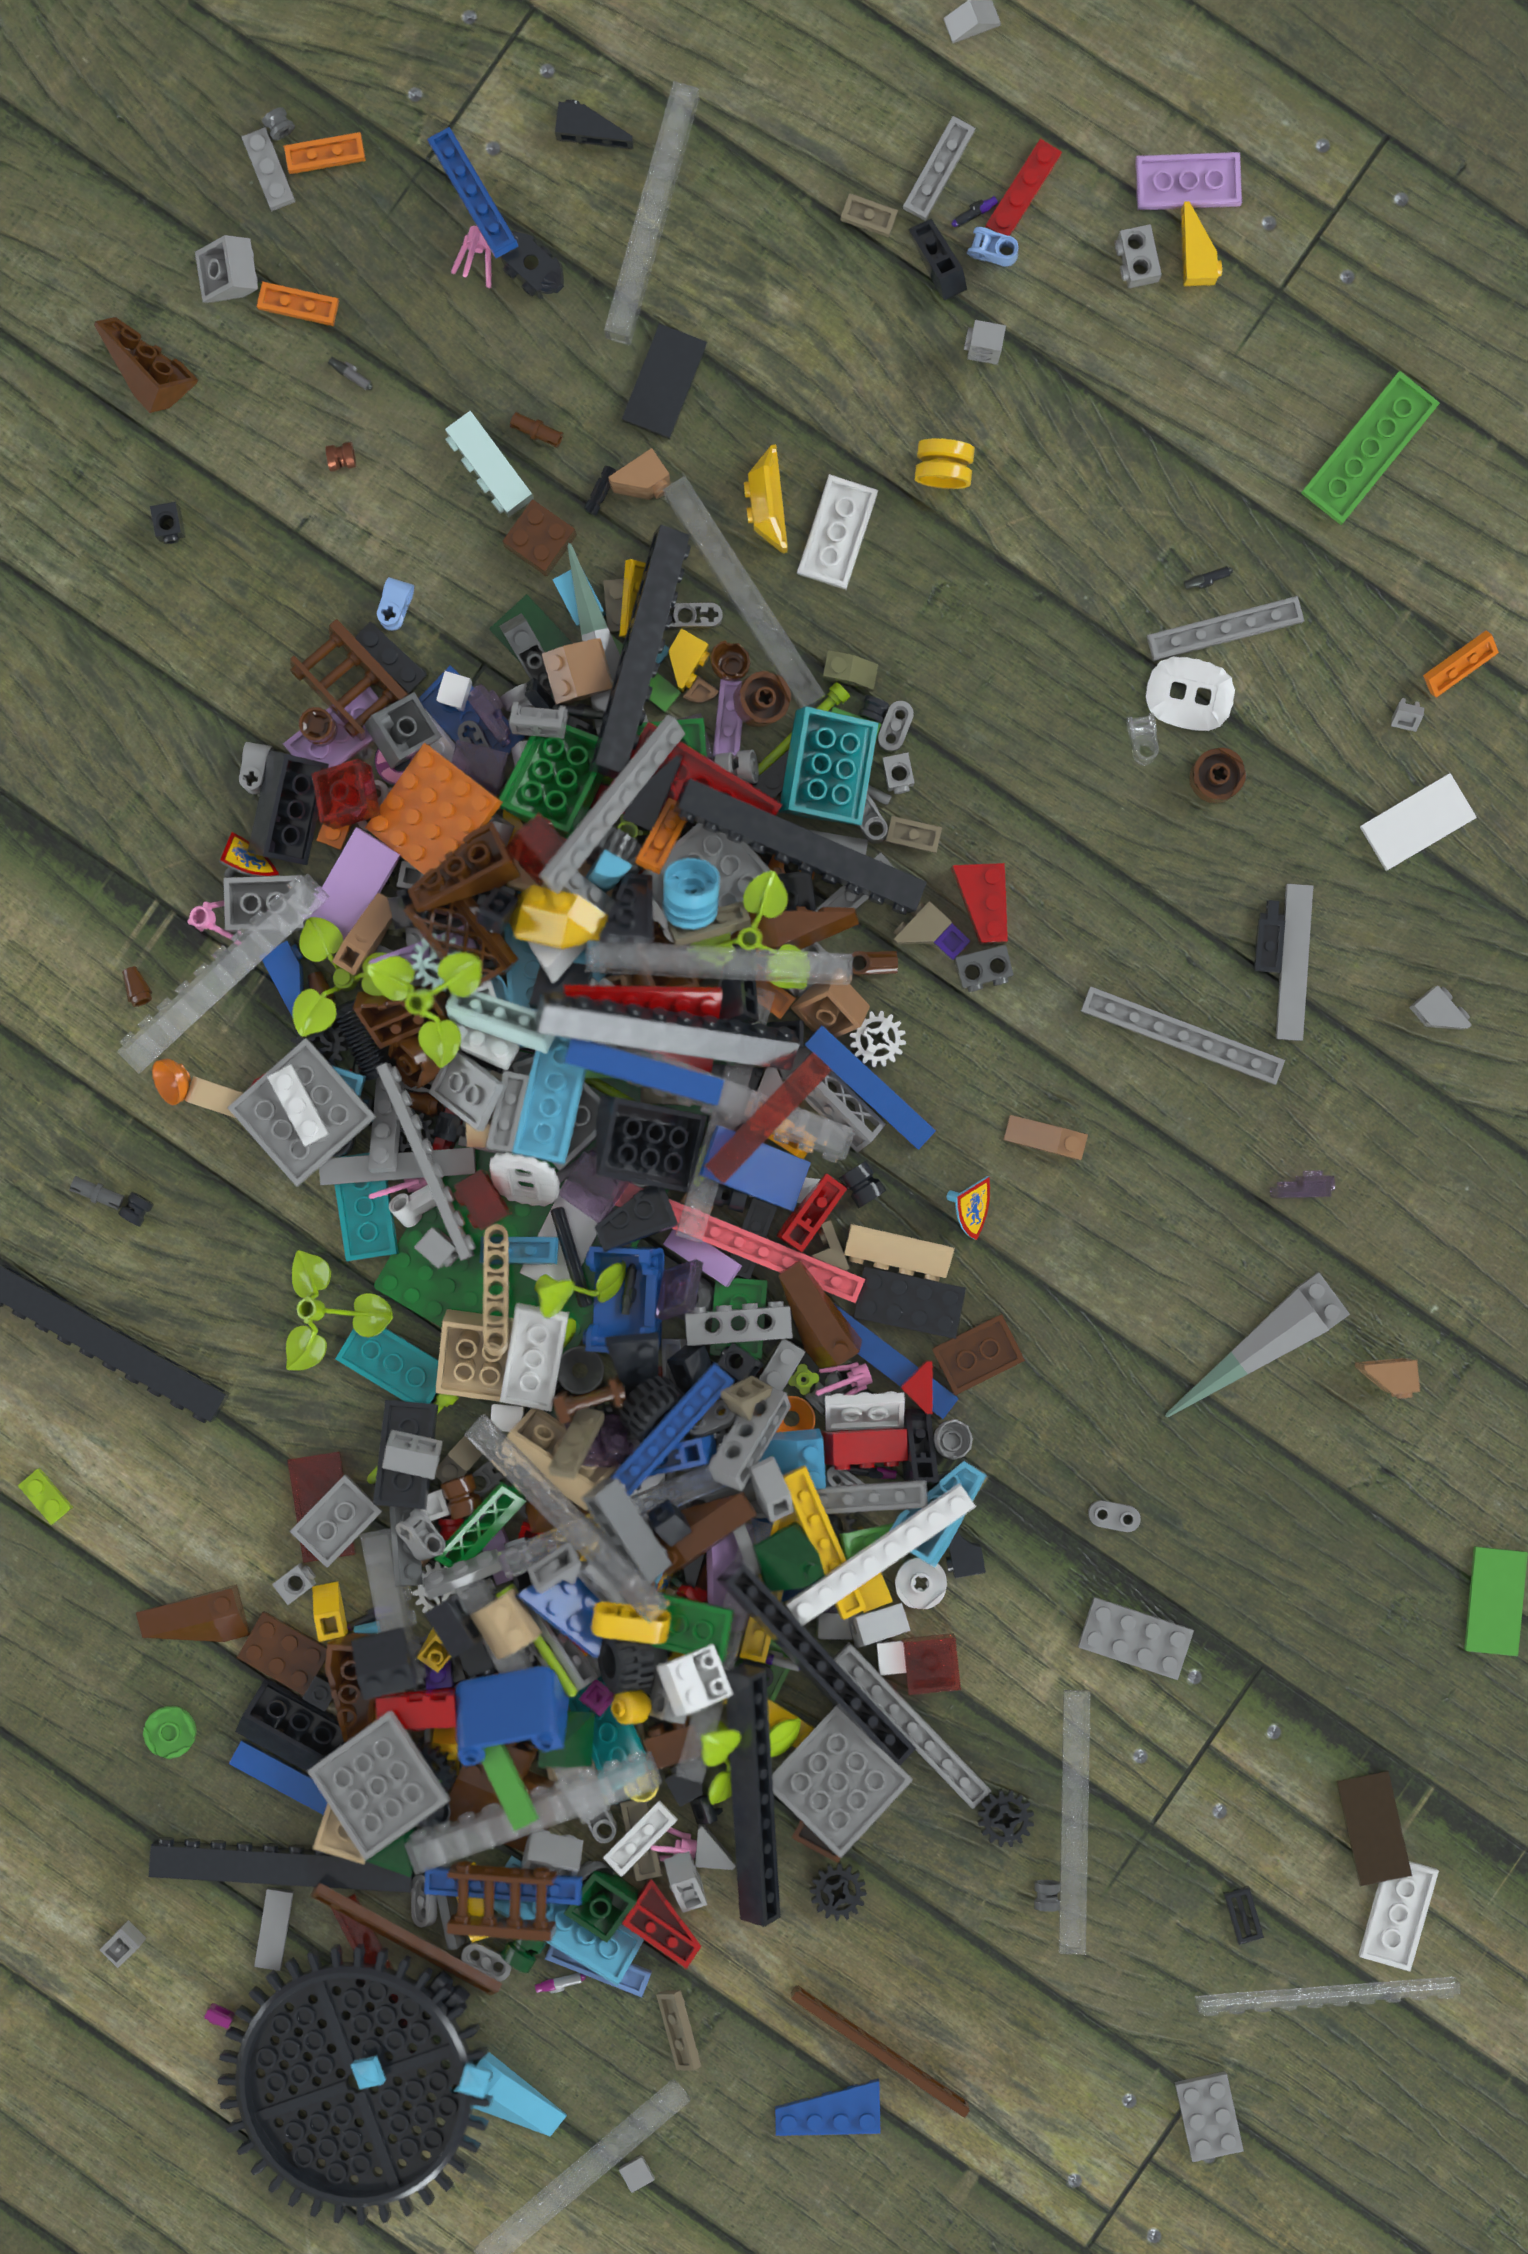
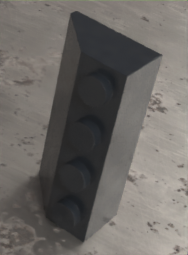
M269 750L248 847L249 853L308 865L329 764Z
M265 1678L235 1730L236 1733L307 1772L347 1743L343 1741L337 1716L328 1711L324 1712L302 1699L299 1695L268 1678Z

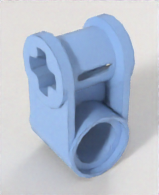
M984 227L974 228L975 237L972 247L967 251L970 257L1001 266H1011L1016 262L1018 242L1015 238ZM1009 247L1013 250V253L1008 256L1003 255L1000 249Z
M390 577L387 578L383 588L377 617L386 630L395 631L403 624L407 608L413 597L414 585ZM393 612L394 615H395V618L390 617L389 621H387V619L385 618V616H386V615H387V616H390L391 613Z

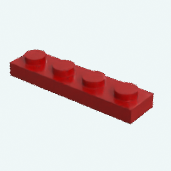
M1040 138L985 228L1011 236L1061 157L1062 151Z

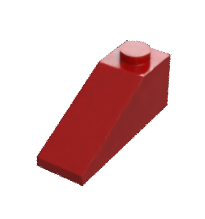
M825 1173L789 1216L776 1237L794 1250L803 1252L847 1188Z

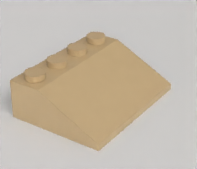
M447 1309L442 1323L435 1393L500 1402L514 1318H508V1348L506 1352L501 1356H492L486 1351L484 1346L483 1314ZM489 1315V1319L494 1322L502 1319L501 1316ZM497 1336L492 1337L488 1344L491 1347L497 1348L502 1345L503 1339Z

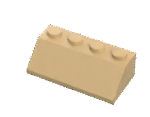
M850 1224L844 1255L849 1256L848 1261L863 1264L864 1260L874 1262L873 1267L888 1270L889 1265L899 1267V1273L914 1276V1272L917 1271L925 1273V1279L938 1282L940 1277H947L954 1253L953 1247Z
M532 1408L509 1432L500 1453L587 1511L588 1508L582 1497L602 1479L610 1478L619 1468L621 1462L592 1443L575 1479L550 1475L548 1467L569 1427L560 1424L557 1419L545 1411Z

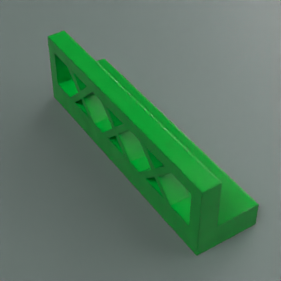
M501 1482L447 1540L443 1553L436 1556L435 1560L450 1568L459 1561H467L476 1557L525 1504L526 1498L523 1487L517 1483L509 1487ZM502 1493H505V1494L496 1502V1499H497ZM466 1532H469V1533L462 1539V1536H463ZM450 1550H452V1551L449 1553V1555H448L449 1558H447L445 1555H446Z

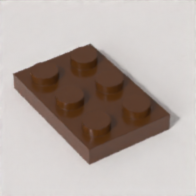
M1002 1314L957 1335L956 1339L951 1338L931 1348L954 1395L1025 1361Z
M263 1611L237 1658L304 1696L326 1660L327 1646Z

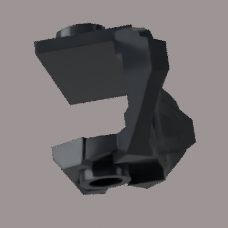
M510 230L518 243V247L501 256L504 265L503 271L513 280L518 278L523 283L521 285L522 289L531 297L536 295L541 300L543 298L542 293H558L564 287L561 262L556 257L552 259L553 255L543 245L539 247L535 242V237L531 234ZM530 255L537 257L539 260L538 266L533 270H529L524 266V259Z

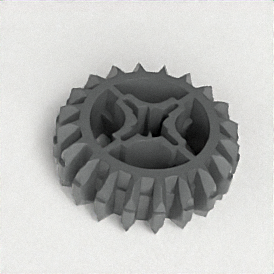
M612 826L585 859L587 861L586 864L592 866L601 853L607 850L632 864L627 873L638 874L642 867L635 863L642 845L636 842V838H632L628 833L621 831L620 828L617 829Z

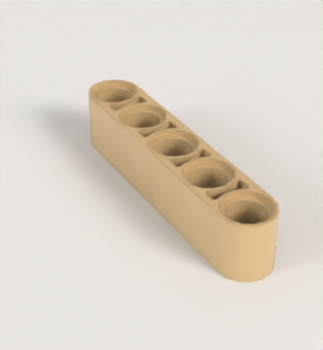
M193 1076L185 1101L236 1118L227 1107L238 1099L243 1092Z
M495 1224L488 1227L484 1234L483 1341L485 1349L490 1355L501 1356L508 1348L509 1239L507 1230L503 1226ZM494 1234H501L504 1237L503 1241L499 1244L491 1243L490 1238ZM495 1259H499L504 1263L502 1268L498 1270L490 1268L489 1265ZM494 1285H500L503 1287V1292L500 1295L494 1296L489 1293V1289ZM493 1311L503 1313L502 1319L496 1322L491 1321L489 1315ZM492 1337L502 1338L503 1343L497 1348L491 1347L488 1344Z

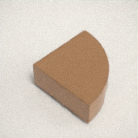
M698 676L691 685V689H688L683 698L692 703H705L715 698L719 691Z

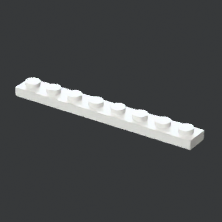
M959 1483L787 1601L786 1606L803 1626L976 1507Z

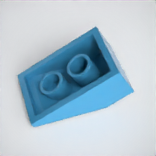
M820 1429L776 1432L759 1462L773 1456L782 1476L801 1466H806L815 1489H826L823 1437Z

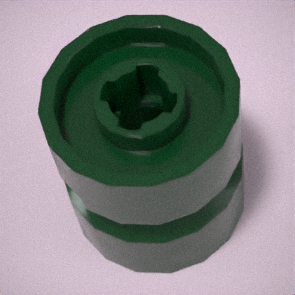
M513 1939V1941L506 1944L500 1956L516 1970L529 1973L536 1962L535 1954H541L547 1942Z

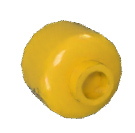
M643 1690L616 1694L611 1705L615 1719L623 1725L644 1722L652 1708L651 1700Z

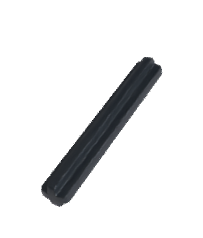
M561 1206L551 1210V1215L570 1279L574 1286L588 1290L565 1210ZM574 1291L580 1308L592 1304L590 1295Z

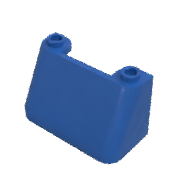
M589 1246V1251L586 1253V1266L590 1267L592 1272H595L594 1290H596V1283L603 1271L611 1265L624 1260L626 1271L630 1264L633 1263L636 1266L635 1288L637 1289L635 1302L631 1306L630 1315L621 1314L625 1279L619 1291L610 1300L601 1303L598 1301V1295L594 1297L593 1324H590L588 1329H585L583 1332V1344L586 1345L585 1351L609 1353L605 1337L658 1332L660 1349L665 1262L662 1248L618 1247L603 1252L602 1246Z
M539 1666L465 1680L457 1684L455 1690L458 1756L463 1766L474 1765L483 1761L485 1757L484 1747L531 1739L534 1745L543 1751L564 1747L569 1697L554 1670L549 1667Z

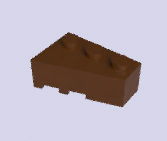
M432 984L425 987L422 985L414 986V992L418 990H427L429 992L432 990ZM441 990L432 996L433 1004L427 1012L438 1016L442 1022L448 1020L449 1017L446 1009L449 999L444 991ZM364 991L357 993L353 1006L354 1011L379 1049L419 1033L425 1023L434 1020L409 1012L405 1004L406 998L395 1001L384 995L373 996Z

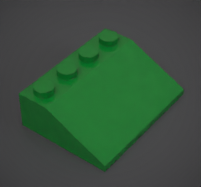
M566 725L564 739L530 736L499 799L503 802L500 808L547 835L566 842L584 820L605 777L604 775L589 771L598 737Z

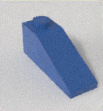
M285 941L259 956L293 1018L294 1002L298 995L304 991L303 965L300 961L303 955L297 944L292 946L291 942Z
M714 1435L678 1442L648 1477L709 1464L712 1456L717 1454Z

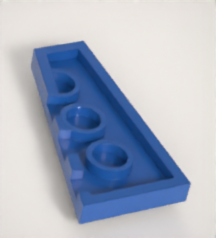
M879 2078L870 2080V2082L865 2084L848 2086L846 2089L836 2092H826L814 2098H805L775 2106L776 2136L880 2134Z

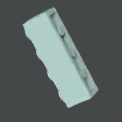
M471 411L445 429L449 436L445 440L454 452L459 450L464 456L461 461L469 472L474 470L478 475L479 479L476 482L484 493L490 491L495 499L491 502L500 514L505 512L510 517L531 502L532 499L534 500L530 490Z
M477 991L466 997H458L452 994L446 1005L450 1020L458 1024L546 1054L555 1035L538 1033L534 1020L536 1011Z

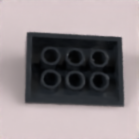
M601 1094L596 1117V1175L691 1193L707 1116Z

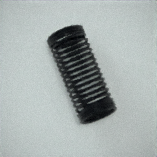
M355 998L336 1007V1019H338L336 1023H341L338 1027H343L340 1031H345L342 1035L346 1036L344 1040H348L346 1044H350L348 1048H353L350 1052L353 1053V1057H356L354 1061H358L356 1065H360L358 1069H362L360 1071L361 1075H365V1081L380 1077L376 1067L384 1063H390L392 1067L394 1066L392 1061L389 1060V1056H386V1048L379 1049L378 1047L373 1049L377 1044L371 1045L375 1041H368L372 1037L368 1036L369 1032L364 1033L367 1029L363 1028L365 1027L364 1024H361L362 1021L358 1020L360 1018L356 1016V1012H353Z

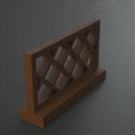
M472 897L448 903V909L442 907L428 909L429 920L422 919L417 915L414 903L407 906L404 912L441 961L448 956V949L479 957L481 961V980L478 988L500 974L504 975L509 972L519 960L500 934L490 932L477 923L479 906ZM434 912L447 916L446 925L433 922ZM452 917L460 919L464 925V930L451 927ZM432 928L445 931L444 941L438 940L433 936ZM450 933L463 936L462 946L449 943ZM468 938L476 940L480 945V950L468 948ZM483 960H491L497 969L494 971L484 969Z

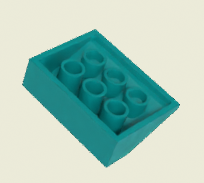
M810 707L797 709L795 711L780 801L783 805L779 812L811 819L862 825L879 723Z

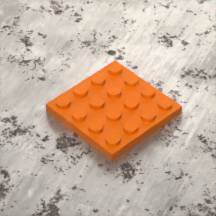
M424 743L365 828L425 875L430 869H436L446 860L444 856L447 853L458 849L464 843L463 839L469 833L488 824L503 802L430 745Z

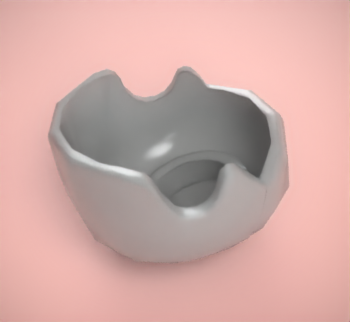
M958 1419L941 1423L935 1430L933 1438L937 1452L943 1457L952 1460L964 1457L970 1451L973 1441L969 1426Z

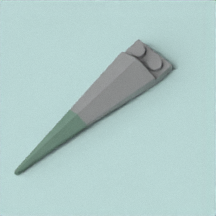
M569 543L568 552L582 642L601 638L612 681H614L620 654L575 551ZM611 690L591 697L593 709L604 711L605 714ZM647 715L645 716L644 722H648ZM594 719L595 727L599 735L603 720Z
M1317 1272L1297 1286L1244 1340L1166 1413V1417L1172 1416L1329 1331V1329L1349 1316V1312L1321 1274Z

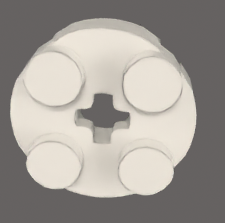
M919 1557L908 1559L899 1567L895 1576L897 1595L904 1604L912 1608L929 1609L936 1606L943 1599L947 1587L946 1574L939 1563L934 1568ZM916 1577H926L928 1579L925 1582L927 1587L924 1590L921 1587L917 1589L914 1587Z

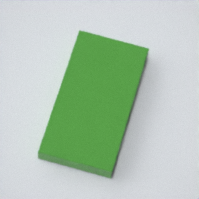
M1474 1546L1465 1651L1518 1656L1528 1552Z

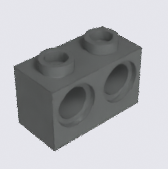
M1006 945L955 957L954 959L961 989L968 988V992L984 989L983 984L993 982L994 986L1008 983V978L1013 976ZM992 960H1000L1003 963L1004 970L1002 973L996 974L991 971L990 963ZM968 966L976 967L979 972L978 978L975 980L968 979L965 976V968Z

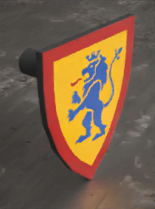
M233 832L230 833L219 860L220 863L228 867L224 873L226 878H234L237 872L250 877L279 876L275 866L268 857L249 853V841Z

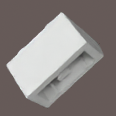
M713 1644L656 1667L676 1717L690 1714L733 1695Z

